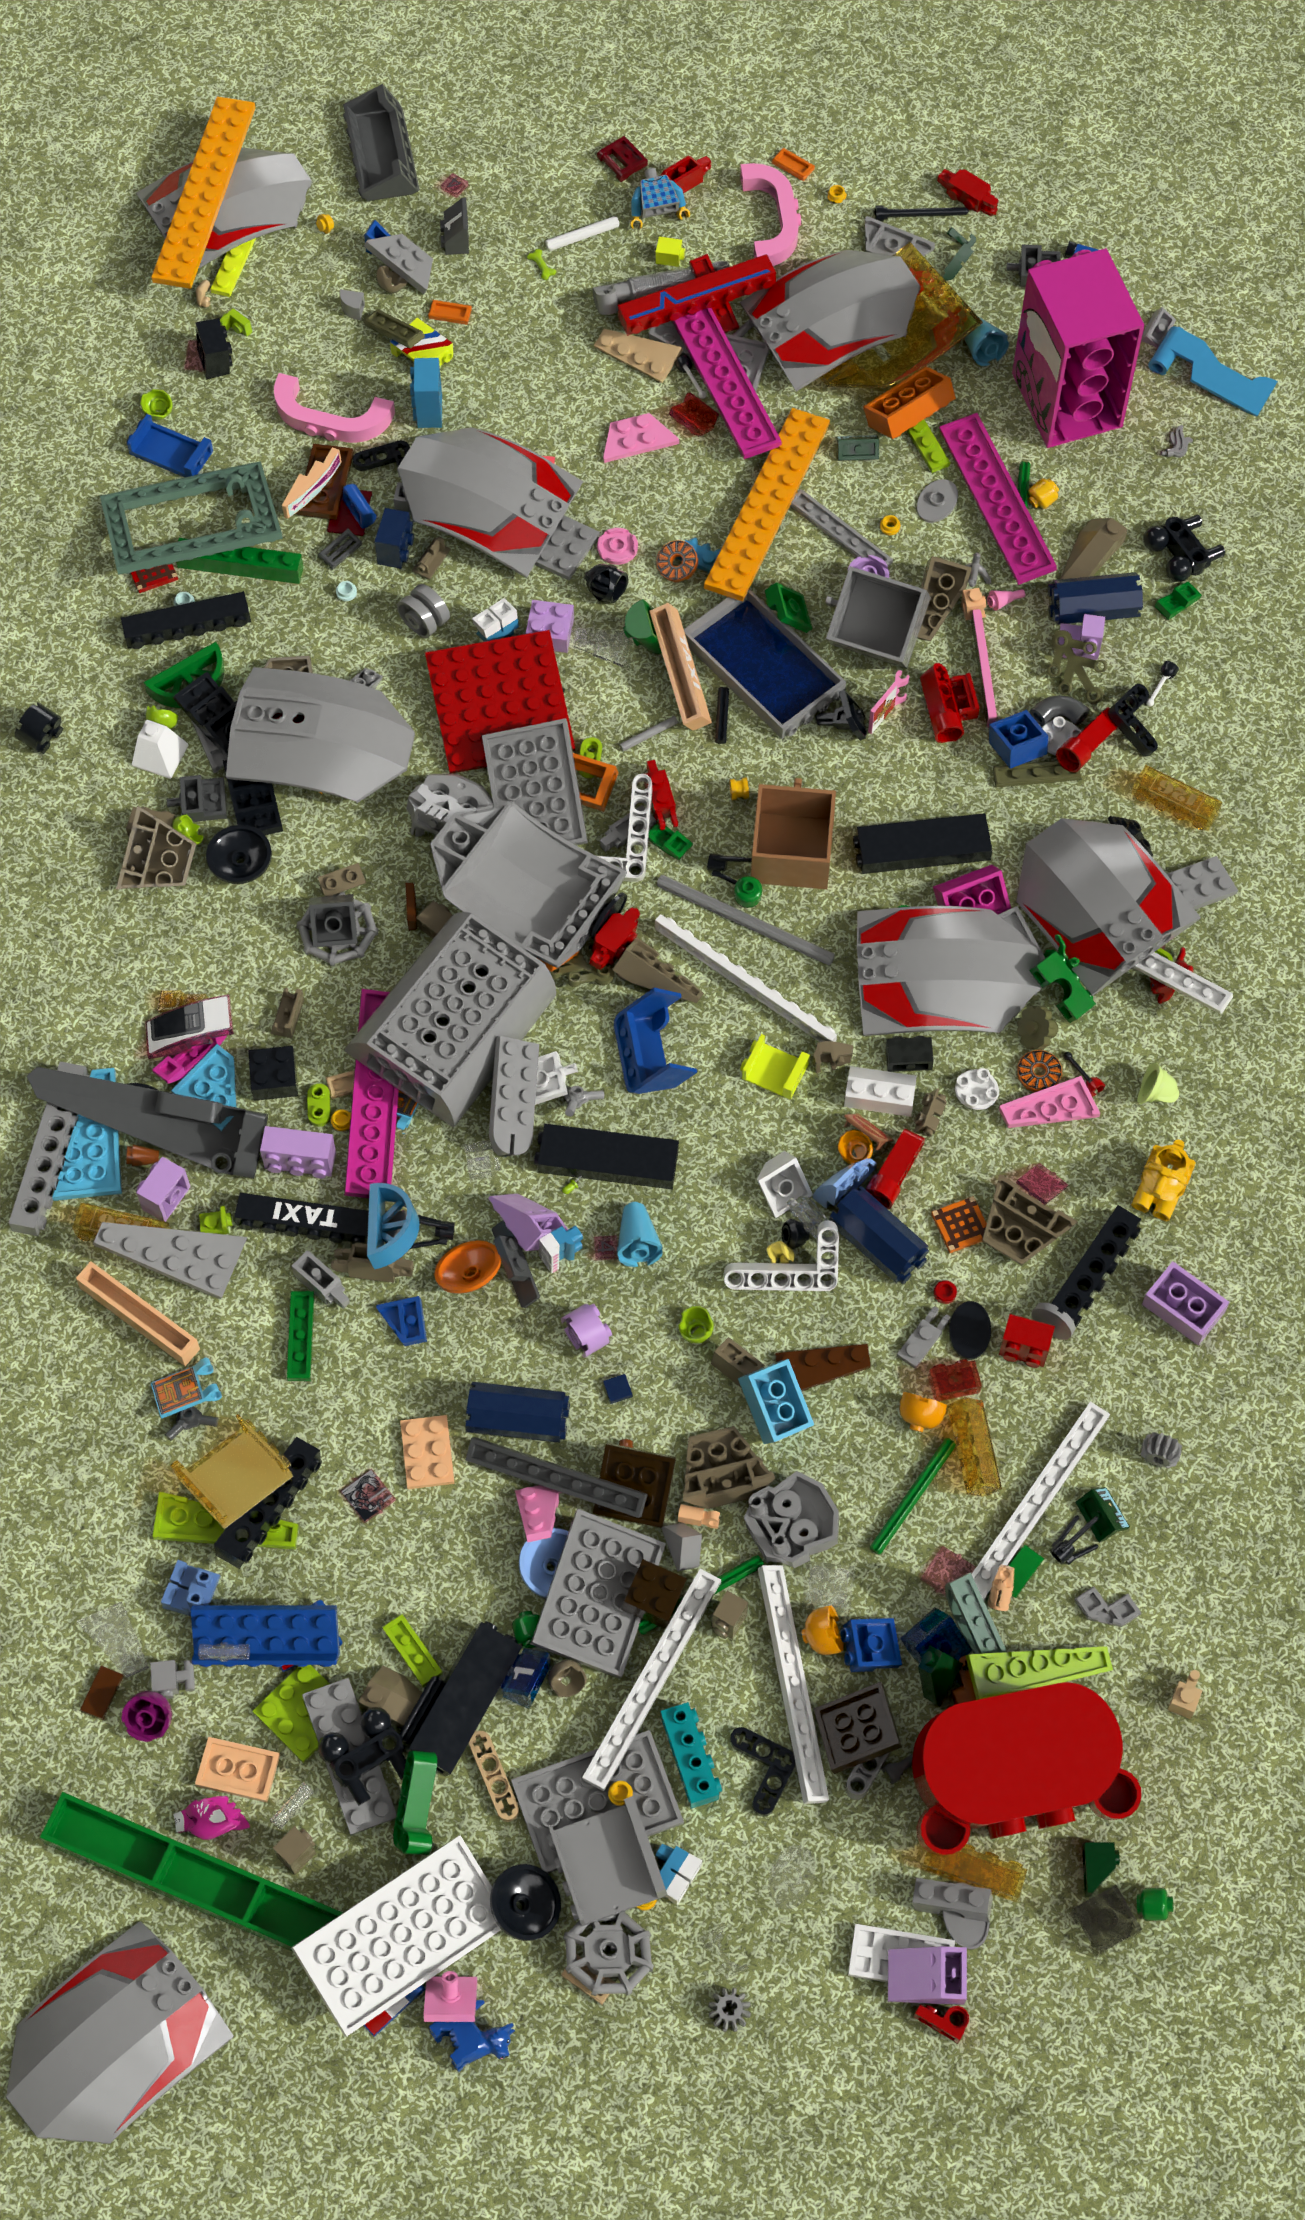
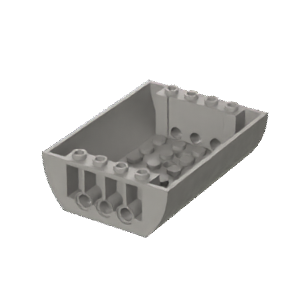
M459 912L450 917L346 1046L344 1051L454 1128L493 1078L496 1037L504 1036L522 1040L555 998V982L546 965L473 913ZM483 968L488 974L481 977L476 974V970ZM470 984L474 987L475 991L467 993L462 987ZM439 1017H444L448 1020L449 1024L440 1026L436 1020ZM425 1034H432L436 1040L429 1043L424 1040L423 1036Z

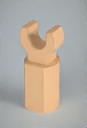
M681 1504L678 1522L697 1526L704 1524L710 1528L718 1529L720 1512L704 1511V1508Z

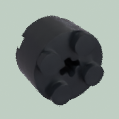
M37 702L38 706L31 705L22 715L19 721L22 725L20 730L16 728L15 738L36 752L45 754L50 748L49 741L53 737L58 738L63 731V727L60 726L62 719L61 716Z

